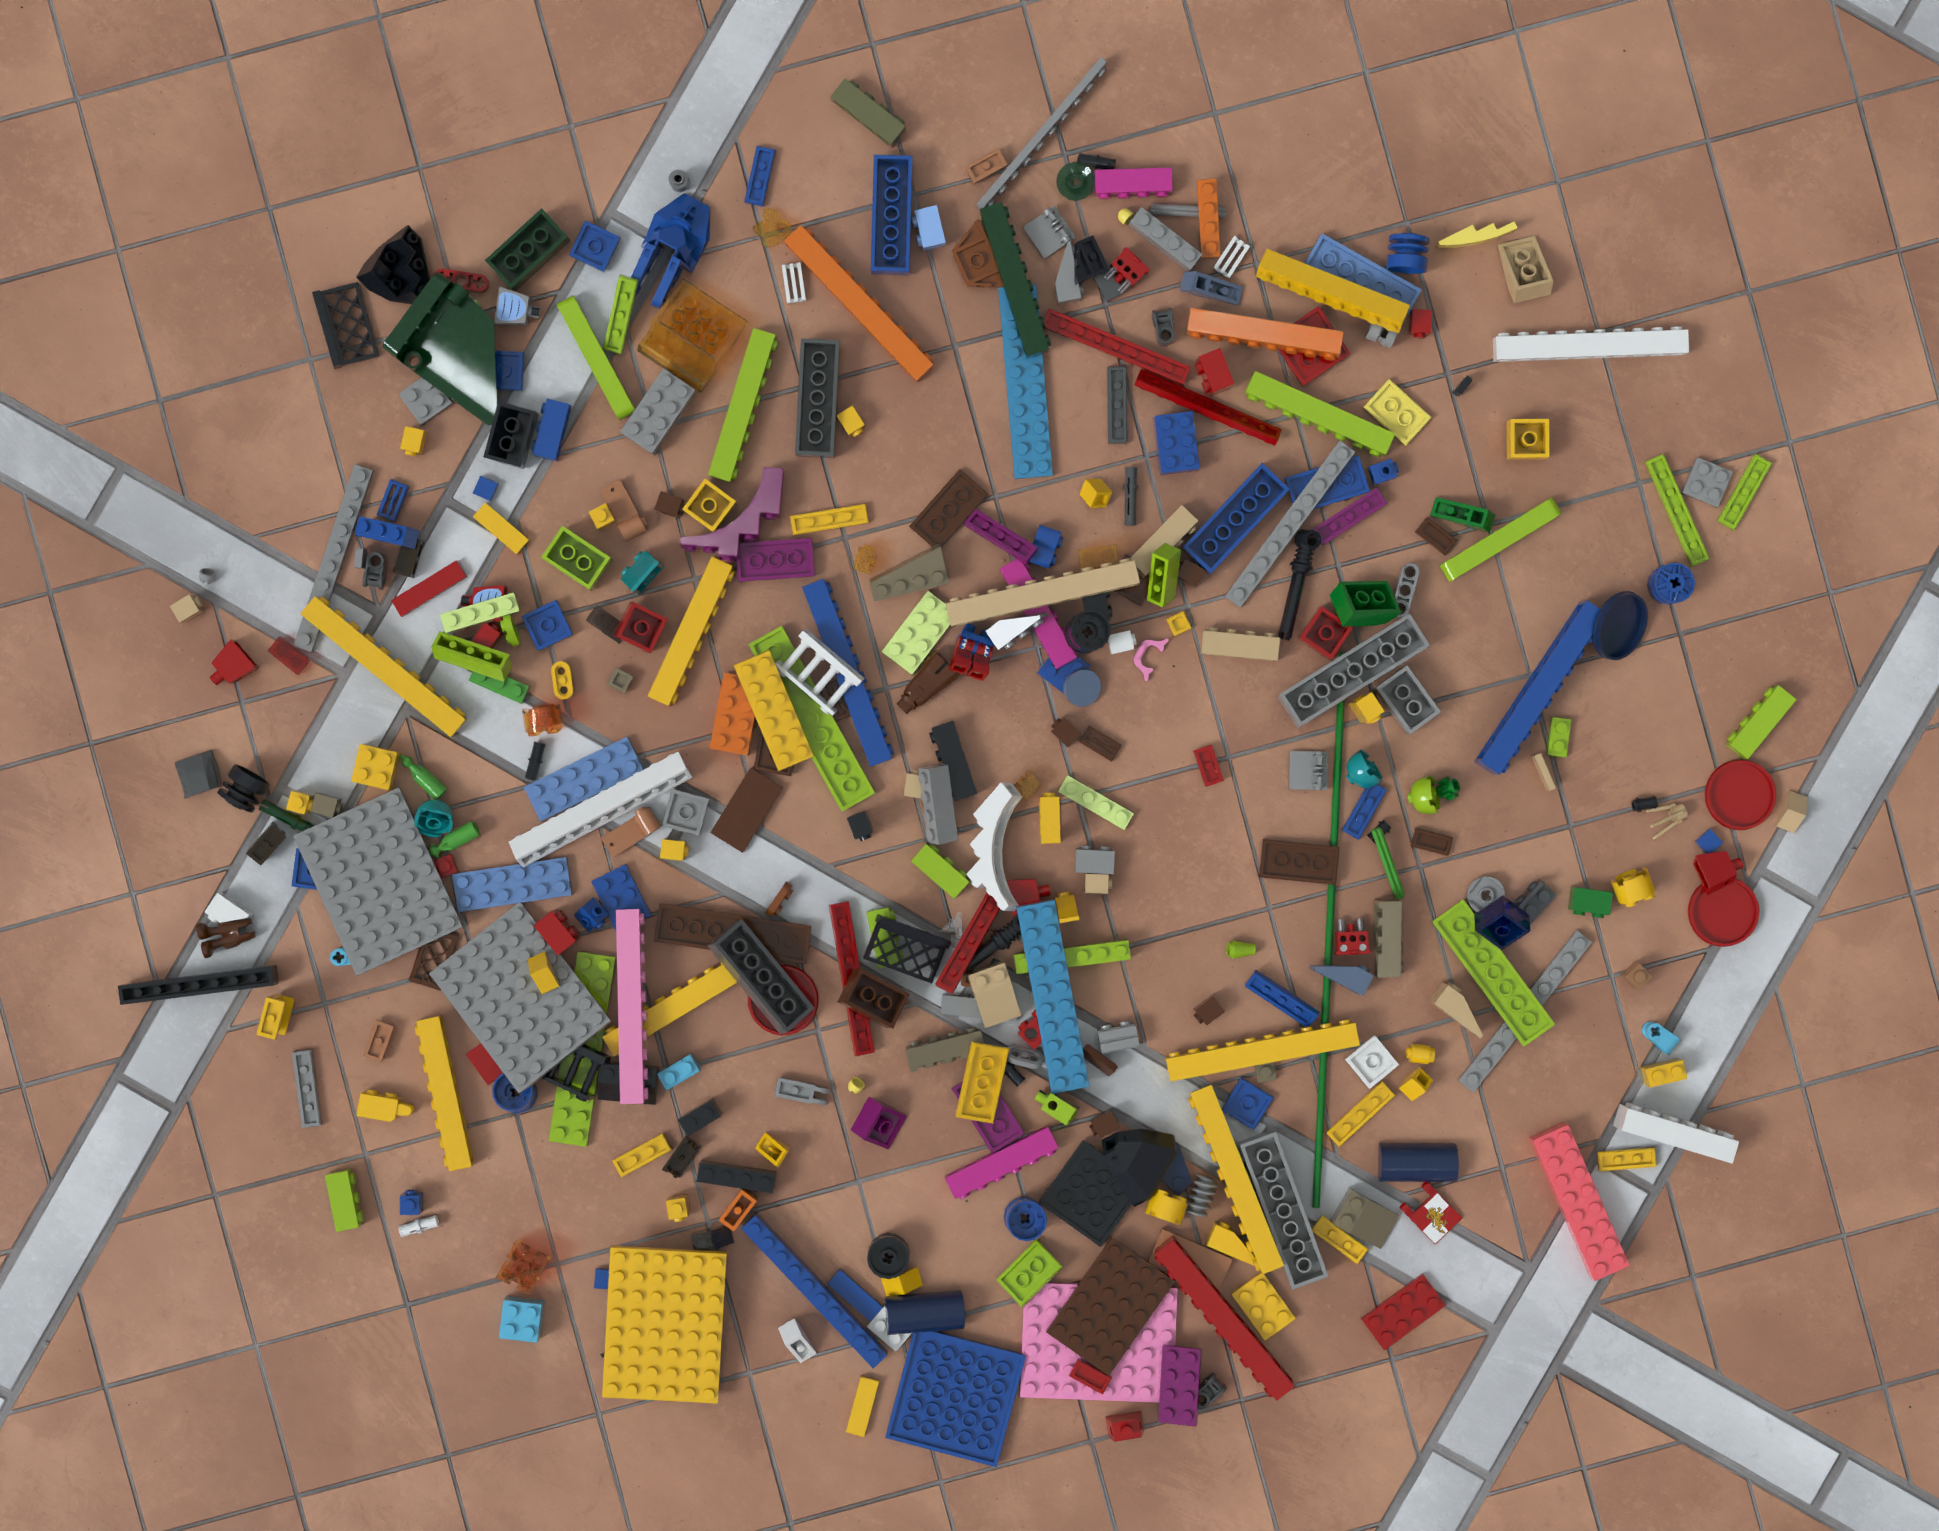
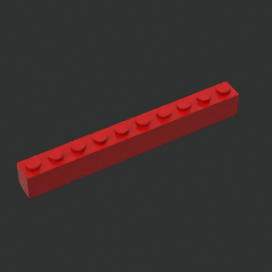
M1172 1235L1155 1249L1156 1261L1159 1265H1164L1168 1269L1167 1274L1172 1280L1176 1279L1178 1281L1180 1290L1192 1298L1193 1306L1197 1310L1201 1309L1205 1320L1217 1328L1215 1331L1221 1339L1225 1338L1227 1340L1229 1349L1241 1357L1239 1360L1245 1368L1249 1367L1251 1369L1253 1378L1265 1386L1264 1390L1270 1398L1273 1396L1277 1401L1295 1387L1294 1380L1177 1239Z

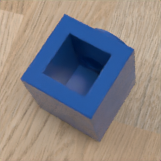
M1392 459L1367 468L1373 486L1398 477L1397 473H1399L1396 462H1392Z
M405 1190L400 1195V1215H420L423 1212V1192Z

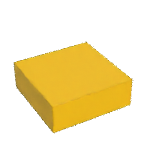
M1184 611L1166 619L1173 636L1192 628Z

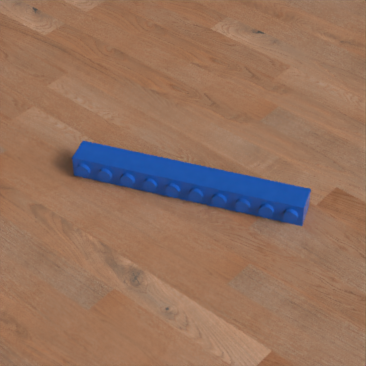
M821 579L803 586L802 589L823 643L865 678L864 672H859L857 665L860 662L857 654H852L850 649L853 646L851 638L844 633L843 629H846L843 617L839 619L836 612L840 610L837 601H832L830 593L833 591L830 583H825V580ZM839 672L835 675L839 686H841L845 681V676ZM865 678L859 686H850L843 696L869 765L872 767L892 759L891 755L894 754L891 743L887 744L884 737L887 736L884 725H879L877 719L881 717L877 707L873 708L871 701L874 699L870 689L866 690L864 683L867 682Z
M757 1212L743 1224L741 1229L872 1368L876 1367L887 1356L888 1351Z

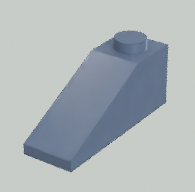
M1197 271L1184 272L1180 287L1182 292L1237 306L1240 303L1243 290L1242 286Z
M1360 964L1358 967L1353 965H1310L1309 969L1364 996L1374 976L1368 973L1370 969Z

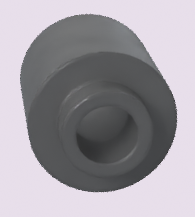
M674 170L669 175V183L674 191L684 192L688 189L690 181L684 171ZM678 178H682L680 182H676Z

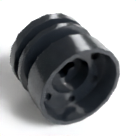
M1086 610L1072 617L1065 628V639L1068 646L1080 654H1089L1102 648L1108 642L1111 634L1108 619L1102 613L1095 610ZM1085 629L1086 632L1089 633L1087 637H1085V634L1082 633V631Z
M234 764L228 773L229 778L234 782L224 781L222 785L226 789L219 788L217 793L232 806L253 813L256 808L251 803L259 804V800L254 796V793L264 795L270 784L256 773Z

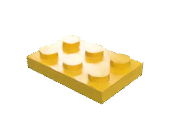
M1261 1272L1231 1292V1295L1265 1341L1296 1319L1267 1277Z

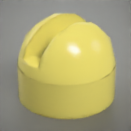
M1123 208L1118 213V219L1125 226L1133 219L1135 214L1131 210Z
M853 1077L848 1083V1089L850 1092L853 1091V1094L860 1093L865 1087L864 1082L858 1077Z

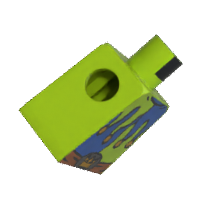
M1039 1090L1034 1099L1043 1105L1041 1110L1066 1126L1071 1124L1080 1109L1056 1093L1048 1095ZM1053 1101L1057 1103L1056 1109L1051 1106Z

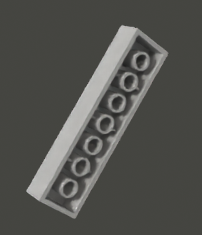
M1409 613L1280 693L1277 698L1296 728L1299 729L1426 650L1430 644Z
M1272 1129L1239 1141L1240 1150L1268 1227L1284 1264L1283 1268L1290 1287L1293 1290L1329 1277L1276 1131Z

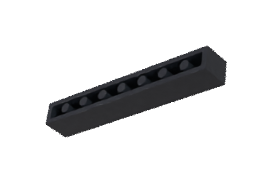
M277 965L128 983L119 985L118 992L120 1005L274 986L279 984Z

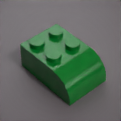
M1388 581L1339 582L1329 595L1343 627L1382 625L1393 620L1401 613Z

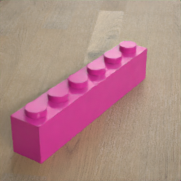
M1018 559L1000 568V572L1008 586L1017 584L1018 587L1024 586L1025 582L1036 580L1038 583L1035 576L1031 578L1028 573L1031 570L1029 565L1024 564ZM1048 606L1023 611L1025 616L1042 613L1048 614L1043 619L1044 623L1042 625L1032 628L1056 670L1077 659L1075 654L1078 652L1073 651L1068 646L1065 639V628L1059 627L1056 622L1059 618L1054 610L1050 611Z
M1046 1125L1000 1148L994 1153H990L945 1175V1180L954 1198L959 1197L963 1199L969 1196L970 1191L974 1189L979 1191L988 1186L987 1183L990 1181L998 1182L1005 1178V1174L1009 1172L1014 1174L1022 1169L1021 1166L1027 1163L1032 1165L1038 1162V1158L1043 1155L1046 1157L1056 1153L1055 1149L1058 1148V1145L1049 1126Z

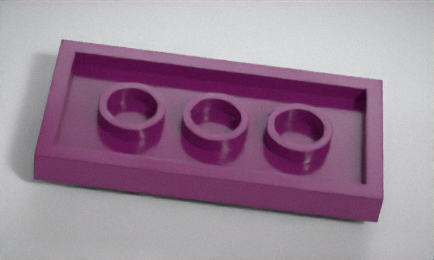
M812 538L740 543L739 558L736 560L738 582L815 577Z
M963 1081L952 1087L958 1100ZM1001 1094L999 1095L993 1124L971 1120L991 1153L996 1152L1025 1134Z
M1163 1345L1159 1423L1197 1426L1202 1348Z

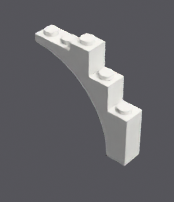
M1001 782L973 814L977 819L978 825L984 829L970 843L974 849V854L980 859L967 873V876L971 879L970 882L974 887L986 888V892L997 901V906L1001 910L1015 911L1016 906L1019 905L1011 894L1006 882L1002 848L1008 820L1023 796L1012 783Z

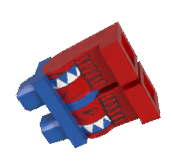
M966 624L957 636L948 670L963 675L967 672V676L983 681L989 674V663L994 643L986 633V629H983L980 635L974 634L976 627L972 624Z

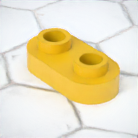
M556 662L551 668L554 693L559 699L566 700L572 697L574 693L571 667L566 662ZM561 667L565 669L563 675H560L558 672ZM564 686H566L568 689L567 693L565 694L561 692V689Z

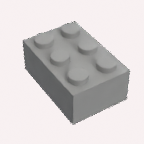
M1407 665L1401 667L1373 688L1406 735L1412 734L1441 712Z

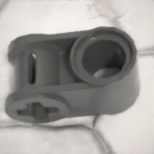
M1168 308L1165 311L1158 312L1152 310L1157 343L1167 347L1172 344L1175 337L1172 309ZM1167 332L1171 338L1165 341L1161 338L1160 334Z
M373 552L368 555L363 575V587L373 586L379 587L380 590L384 589L388 561L383 553ZM377 555L381 558L379 566H375L373 563V559Z
M1211 1373L1200 1385L1199 1395H1204L1205 1400L1199 1403L1198 1409L1207 1408L1227 1389V1386L1225 1384L1222 1385L1216 1378L1215 1373Z

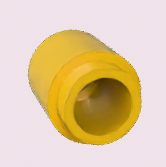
M1411 1043L1410 1047L1406 1048V1058H1409L1411 1063H1433L1435 1048L1430 1047V1045Z

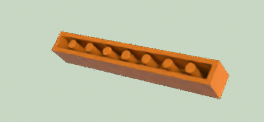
M1191 308L1187 327V335H1190L1193 339H1202L1203 337L1209 338L1212 342H1221L1222 340L1228 341L1231 345H1240L1241 343L1247 344L1250 348L1266 347L1269 351H1278L1280 349L1286 350L1285 352L1288 354H1297L1299 352L1305 353L1304 355L1307 357L1324 356L1326 360L1339 359L1344 334L1343 331Z

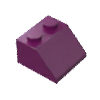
M868 1097L851 1131L863 1140L889 1150L907 1116L877 1099Z

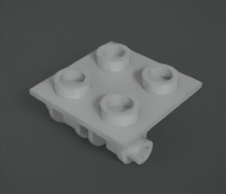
M1055 206L1047 208L1043 214L1023 227L1044 259L1066 245L1068 241L1076 238Z
M1290 751L1289 789L1327 790L1328 752Z

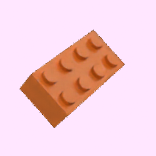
M724 673L710 749L749 756L756 717L738 675Z

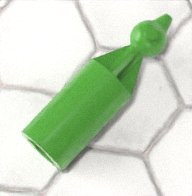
M402 754L399 756L402 765L406 768L409 767L414 781L434 800H439L446 793L448 788L426 767L413 764V759L409 756Z
M472 820L445 835L438 846L430 844L429 852L431 856L437 859L440 857L441 851L455 850L480 836V830Z

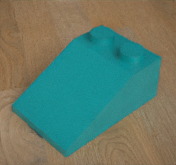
M646 550L644 552L640 551L633 559L635 563L631 567L627 566L621 573V580L630 590L638 595L647 588L665 567Z

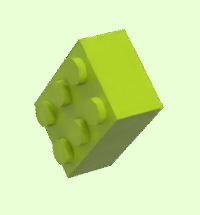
M564 526L560 528L541 557L591 591L613 560Z

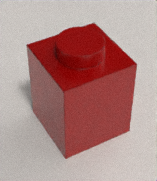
M1412 309L1410 311L1409 335H1414V338L1424 339L1425 336L1431 333L1432 310Z
M484 622L472 639V642L493 649L503 633L499 631L501 628L495 623L491 622L488 624Z

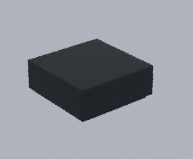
M1468 375L1464 377L1452 393L1455 396H1460L1470 385L1472 379Z

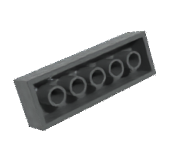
M801 338L795 444L796 457L835 458L840 361L839 340Z
M742 919L732 923L707 945L779 1034L789 1032L814 1009V1006Z

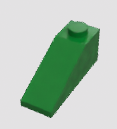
M1438 497L1435 498L1430 516L1487 533L1491 532L1496 516L1487 509Z

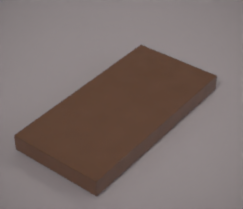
M959 469L909 527L931 547L940 543L942 548L988 496V493Z
M750 768L710 833L743 853L783 787Z
M1263 839L1259 877L1336 885L1340 847Z

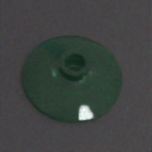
M1071 162L1063 166L1059 171L1056 180L1057 188L1066 199L1079 201L1091 194L1095 185V177L1087 165L1081 162ZM1075 179L1080 181L1078 186L1073 185Z

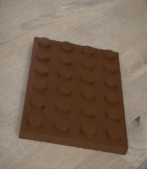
M1111 1236L1046 1329V1333L1109 1376L1175 1280H1172L1168 1275Z

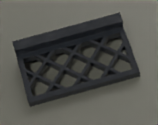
M358 282L324 291L312 292L334 369L379 357ZM348 289H356L357 296L354 301L344 297ZM333 293L339 296L335 306L327 302L325 295ZM341 299L351 303L347 313L337 308ZM353 306L362 310L359 320L349 315ZM335 310L345 315L340 325L332 321L331 317ZM347 317L357 322L352 331L342 326ZM359 324L367 328L368 332L364 338L354 333ZM340 329L350 334L345 343L337 339ZM352 336L362 340L357 350L347 345ZM364 343L372 346L374 353L365 355L360 352V349ZM347 347L354 351L355 354L352 359L344 361L342 353Z
M877 914L875 919L877 923L863 959L932 984L945 950L949 949L951 942L945 938ZM880 928L885 929L889 936L882 941L878 938ZM901 935L906 943L897 947L894 938ZM891 940L894 949L885 953L882 944ZM920 942L923 950L913 953L911 945ZM879 946L882 955L877 958L870 957L872 949ZM908 947L911 955L901 959L899 950ZM933 948L939 949L937 957L931 960L927 951ZM896 953L899 961L889 964L887 956ZM925 953L927 962L918 965L915 957ZM913 959L916 967L909 971L906 970L904 962ZM928 965L931 968L929 978L923 976L920 970Z

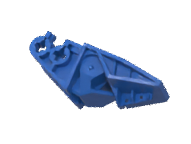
M684 193L654 214L647 235L641 245L644 249L631 276L632 278L639 279L636 295L641 289L646 274H649L655 258L660 255L658 251L659 242L668 245L676 251L671 255V260L651 303L653 307L661 309L667 302L668 293L674 288L683 269L690 273L695 269L710 240V206Z

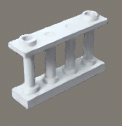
M806 628L798 636L801 638V644L785 663L779 660L775 665L781 676H787L821 705L820 709L824 713L833 716L838 711L834 705L850 686H859L865 678ZM811 647L816 651V656L798 676L790 668L806 648ZM826 660L831 664L830 669L817 685L812 688L805 680L821 661ZM840 672L845 676V681L827 701L819 693L833 676Z

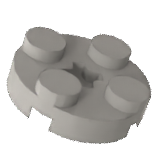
M1481 876L1469 884L1466 900L1469 906L1477 913H1495L1502 908L1505 902L1504 887L1500 881L1493 877ZM1488 890L1490 892V899L1482 900V891L1486 892Z

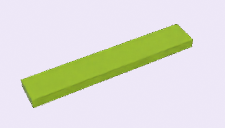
M1664 454L1646 461V467L1690 566L1693 567L1710 559Z

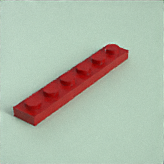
M988 893L984 896L935 983L937 987L951 994L956 990L1000 911L997 901Z

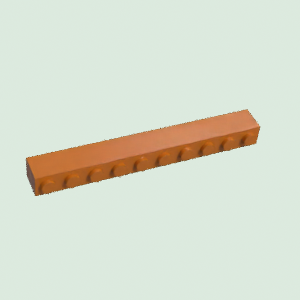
M800 225L784 240L785 245L916 382L920 381L934 367L931 363L934 361L927 352L923 354L918 349L920 345L913 338L910 340L905 335L907 331L900 324L896 326L892 322L894 319L887 310L883 312L879 308L881 304L874 297L870 298L866 294L867 289L860 282L856 284L852 280L854 278L852 273L848 269L843 270L839 266L841 262L834 255L830 256L826 252L827 247L821 241L817 243L813 239V232L808 227L804 229Z

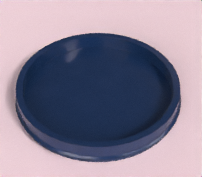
M1631 591L1619 592L1610 597L1600 609L1593 627V644L1598 654L1603 658L1610 660L1623 659L1632 653L1640 643L1646 630L1648 611L1645 601L1639 595Z

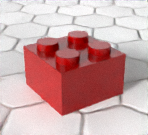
M1221 348L1197 358L1194 367L1197 375L1202 376L1203 383L1201 385L1205 394L1208 393L1211 397L1233 387L1235 383Z
M629 602L613 636L640 650L651 653L667 618L635 602Z
M1320 606L1297 639L1328 660H1332L1353 627H1343L1339 617Z
M555 909L533 926L554 952L560 955L581 938L578 936L580 934L578 929L574 925L570 926L566 921L568 918L564 912Z

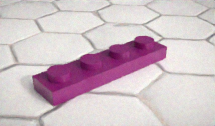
M1375 488L1312 530L1320 534V544L1323 546L1386 505L1387 502L1378 488Z
M977 509L964 522L965 527L1026 565L1038 551V547Z

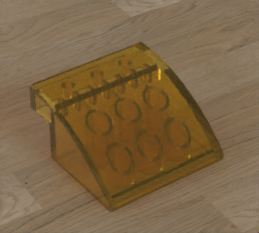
M683 279L652 319L650 329L639 343L637 351L702 393L734 346L748 321Z

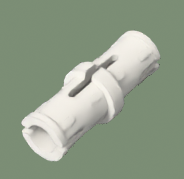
M437 1215L424 1219L418 1218L411 1223L399 1225L400 1236L403 1238L415 1233L421 1234L425 1230L439 1227Z

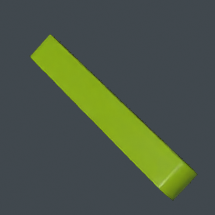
M574 295L557 303L556 305L618 420L620 421L631 415L635 408Z
M1553 497L1439 566L1450 582L1558 517L1562 512Z

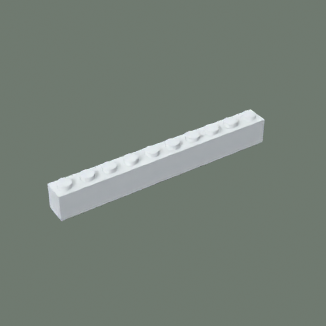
M1663 327L1651 328V331H1644V328H1634L1632 332H1625V329H1613V332L1598 329L1594 330V333H1586V330H1577L1575 334H1567V331H1556L1555 334L1548 335L1547 331L1536 332V335H1529V332L1517 333V336H1510V333H1499L1493 339V362L1676 356L1689 353L1688 330H1682V327H1671L1670 330H1663Z
M680 753L670 754L667 758L651 764L650 767L641 772H636L626 780L619 781L609 789L602 790L594 797L586 799L577 806L567 809L562 814L550 818L547 822L533 827L530 831L516 836L513 840L509 841L510 847L516 860L524 868L693 777Z

